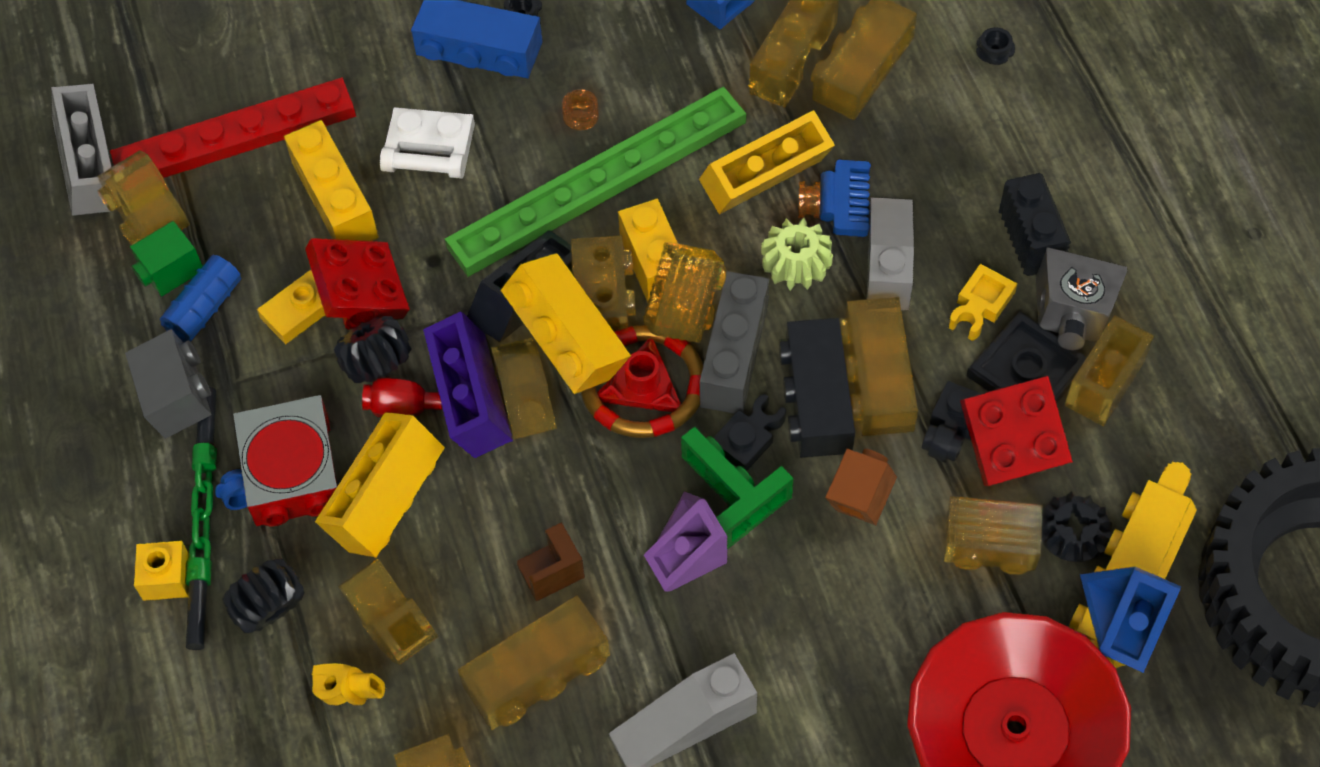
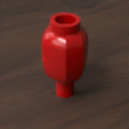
M379 378L373 384L363 385L362 410H371L379 418H382L385 412L416 417L424 409L442 410L439 392H425L424 388L415 381L401 378Z

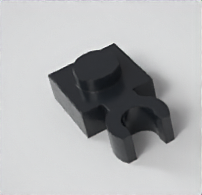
M766 394L759 396L755 400L753 413L750 417L739 410L713 437L722 447L725 458L735 467L741 466L746 471L773 444V435L768 431L779 429L786 420V409L784 407H781L774 415H766L762 412L768 406L769 397Z

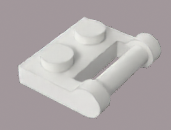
M394 108L385 147L382 148L380 155L381 171L395 172L397 168L449 173L450 178L463 179L475 126L473 115ZM400 151L450 155V157L400 153Z

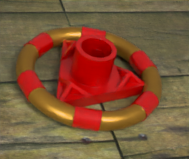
M647 325L630 326L615 331L614 333L624 346L638 341L646 342L635 353L631 354V357L598 393L596 386L581 391L586 408L597 422L608 430L623 436L650 438L675 431V429L682 426L694 415L701 404L700 378L704 365L699 354L691 343L683 337L661 327ZM655 342L663 344L682 357L688 367L690 378L686 398L682 404L679 401ZM603 403L672 413L648 422H636L621 418L607 406L603 405Z

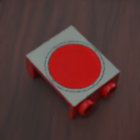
M321 395L234 413L247 508L255 525L279 526L286 523L289 519L306 515L318 517L338 486L328 431H331L329 417Z

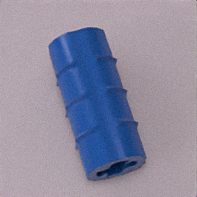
M217 255L210 256L201 269L197 270L196 275L191 281L184 285V289L178 297L171 301V305L160 317L161 325L166 331L172 329L183 342L188 340L191 342L199 331L205 328V324L211 316L218 312V308L224 300L230 297V293L241 281L240 272L222 257Z

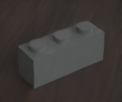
M727 271L700 378L701 408L736 414L739 410L742 413L744 412L768 309L769 278Z

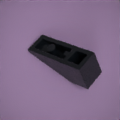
M548 230L480 282L467 317L484 333L490 335L498 342H502L524 324L500 291L520 264L557 253L568 269L571 270L581 258L582 252Z

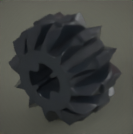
M384 316L382 318L374 317L368 322H361L359 326L349 329L346 335L338 339L334 352L341 370L345 371L348 378L352 379L354 383H362L364 381L372 382L378 377H385L387 373L397 370L398 365L407 361L409 358L408 354L412 348L404 328H401L398 321L394 320L392 316Z
M284 559L267 560L262 565L255 566L250 572L242 575L237 582L231 584L229 590L225 592L222 600L227 608L226 611L229 617L244 633L261 631L266 626L272 625L276 620L284 617L289 610L295 608L297 603L302 600L305 592L300 583V577L292 566L289 567Z

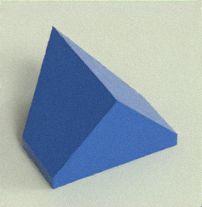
M1138 567L1080 574L1099 650L1104 656L1144 673L1181 586Z

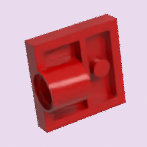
M310 239L305 247V251L326 317L342 318L347 330L359 326L361 322H368L374 317L392 316L393 319H404L410 309L388 242Z
M1049 376L960 400L984 486L994 485L1073 462Z

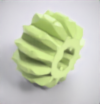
M804 217L799 222V225H793L786 218L782 224V229L774 226L771 227V230L768 232V238L764 239L761 245L764 272L771 273V279L774 284L784 280L787 281V287L790 291L795 286V283H801L808 290L812 285V280L822 282L826 276V269H830V266H832L833 254L831 253L832 242L830 236L822 235L820 224L810 228L807 227Z

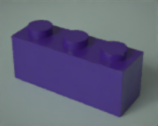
M461 311L423 329L450 439L474 458L513 441L485 333Z

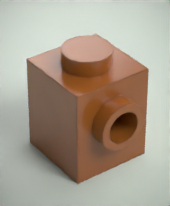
M847 449L825 498L836 511L876 526L897 476L887 463L888 458L870 449H863L862 454Z

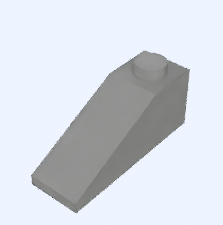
M871 197L866 308L909 310L913 286L914 260L913 201L909 199Z
M735 653L687 677L611 731L609 737L625 767H651L756 714L757 691Z

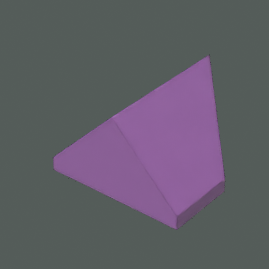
M684 492L657 542L644 554V557L665 592L672 591L727 563V535L706 500Z

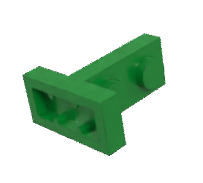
M695 427L681 437L682 458L729 506V508L716 517L727 535V550L792 498L794 478L782 466L755 486L753 479L741 466L735 468L725 458L722 447L713 437L707 436L705 438Z

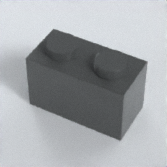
M170 329L125 353L143 416L165 439L212 415L206 398L211 395V391L205 378L197 370L196 365L200 364L201 360L197 350L189 340L183 343L175 332Z

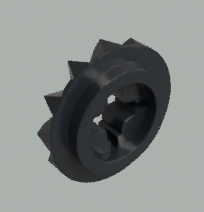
M1071 491L1066 496L1060 498L1054 496L1049 504L1042 509L1039 516L1038 533L1042 543L1052 554L1063 560L1071 562L1091 560L1099 556L1106 549L1111 537L1112 522H1109L1106 508L1099 507L1094 503L1091 495L1084 498L1075 496ZM1072 513H1075L1079 524H1087V526L1083 527L1078 541L1072 527H1064V525L1068 524Z

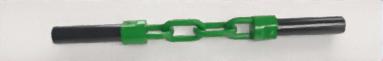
M209 387L211 395L206 397L212 415L197 422L196 444L192 450V469L195 471L196 485L192 491L191 501L193 541L189 547V558L186 563V585L189 586L186 648L189 650H201L204 648L207 586L211 585L212 561L210 560L209 516L213 509L214 489L212 485V472L216 470L217 448L214 447L216 389L213 387ZM202 473H206L205 480H201ZM199 491L204 494L207 493L205 510L198 508ZM199 521H203L202 537H199ZM196 548L204 550V558L195 557Z

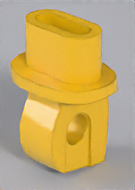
M333 663L313 666L312 692L316 697L329 705L338 706L345 702L352 705H363L367 698L381 699L384 696L385 684L382 679L373 673H363L357 667L346 664Z

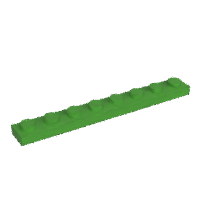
M723 86L445 238L446 247L467 277L538 239L548 230L552 231L742 126L746 123V112Z

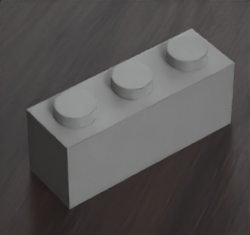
M94 84L51 87L52 120L72 216L114 211L115 181Z

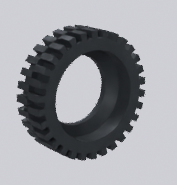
M1312 448L1305 462L1300 450L1287 453L1281 465L1276 458H1273L1264 463L1260 473L1254 469L1245 476L1240 487L1236 485L1223 505L1209 533L1201 557L1204 559L1198 573V580L1204 581L1199 591L1201 604L1211 603L1205 614L1209 628L1223 624L1216 641L1222 650L1233 644L1238 648L1232 662L1240 670L1252 662L1259 668L1252 678L1256 683L1264 687L1268 679L1272 677L1281 682L1276 695L1289 700L1295 689L1304 692L1302 705L1314 708L1320 702V640L1297 629L1275 610L1259 585L1258 572L1264 552L1278 538L1299 529L1320 528V448Z

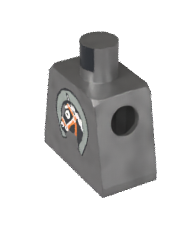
M1047 247L1036 276L1039 326L1042 329L1059 333V345L1068 350L1082 348L1085 340L1093 342L1100 340L1128 267Z

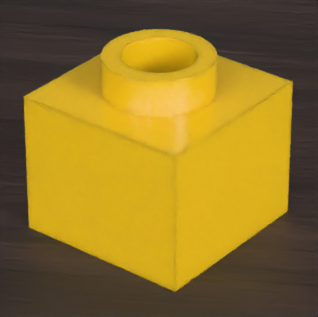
M182 541L136 544L134 587L143 601L188 597L189 586L186 585V563L189 553Z

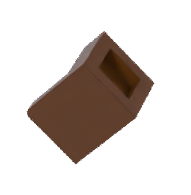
M562 522L545 530L548 546L517 561L518 569L536 602L585 578L582 557Z

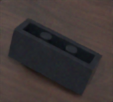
M839 318L787 322L786 339H779V357L781 365H789L790 377H783L785 403H793L795 415L788 416L790 442H798L800 458L845 454L847 449L853 450L855 427Z

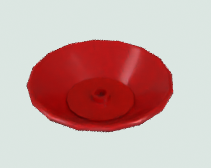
M1001 612L962 623L930 648L910 685L907 727L921 767H1122L1130 751L1131 706L1116 668L1087 636L1047 616ZM1013 721L1019 722L1024 726L1025 731L1020 734H1014L1008 729L1007 724Z

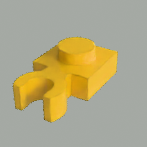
M980 264L958 295L957 303L962 306L957 307L951 313L949 329L954 330L959 322L967 321L972 324L968 339L974 341L981 334L983 317L995 323L1016 293L1018 283Z

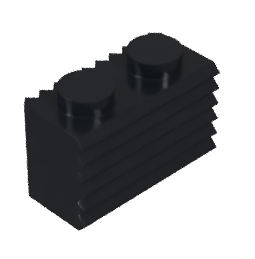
M1036 173L1007 180L1004 184L999 213L1002 214L1001 220L1005 221L1004 226L1008 228L1009 240L1013 241L1012 247L1016 248L1015 254L1019 255L1020 267L1024 268L1023 274L1027 276L1036 275L1047 247L1069 252L1068 249L1070 248L1069 244L1071 241L1043 174Z

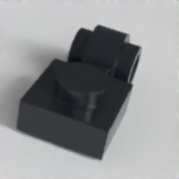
M947 381L931 414V425L922 443L921 448L929 451L928 456L944 463L947 459L956 461L965 438L971 440L960 400L977 396L981 393Z

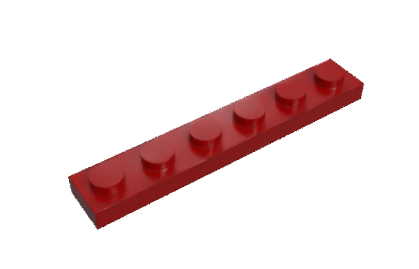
M343 77L109 151L119 183L124 191L285 140V135L322 120L326 127L354 118L356 113Z

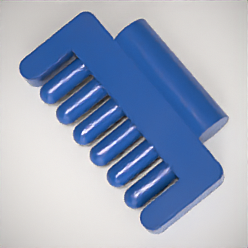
M837 160L834 172L825 171L821 174L819 218L826 222L833 221V233L835 235L866 237L869 233V218L866 217L869 214V209L863 208L868 207L870 204L869 200H867L870 193L866 191L870 188V184L867 182L870 179L871 164L869 162Z

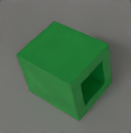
M174 220L130 246L137 261L131 265L134 273L144 287L152 284L161 297L192 279L196 275L197 270L202 267L195 247Z

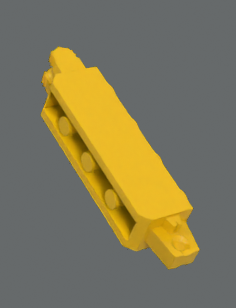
M1172 461L1171 464L1168 463L1158 483L1148 480L1142 495L1132 492L1122 514V517L1128 519L1129 522L1124 532L1115 528L1104 554L1111 556V560L1106 569L1097 566L1094 572L1138 567L1163 579L1166 578L1197 511L1192 499L1184 496L1192 473H1190L1191 469L1184 465L1183 462ZM1079 604L1069 624V628L1087 636L1099 649L1089 608ZM1106 657L1115 668L1125 666L1118 661Z

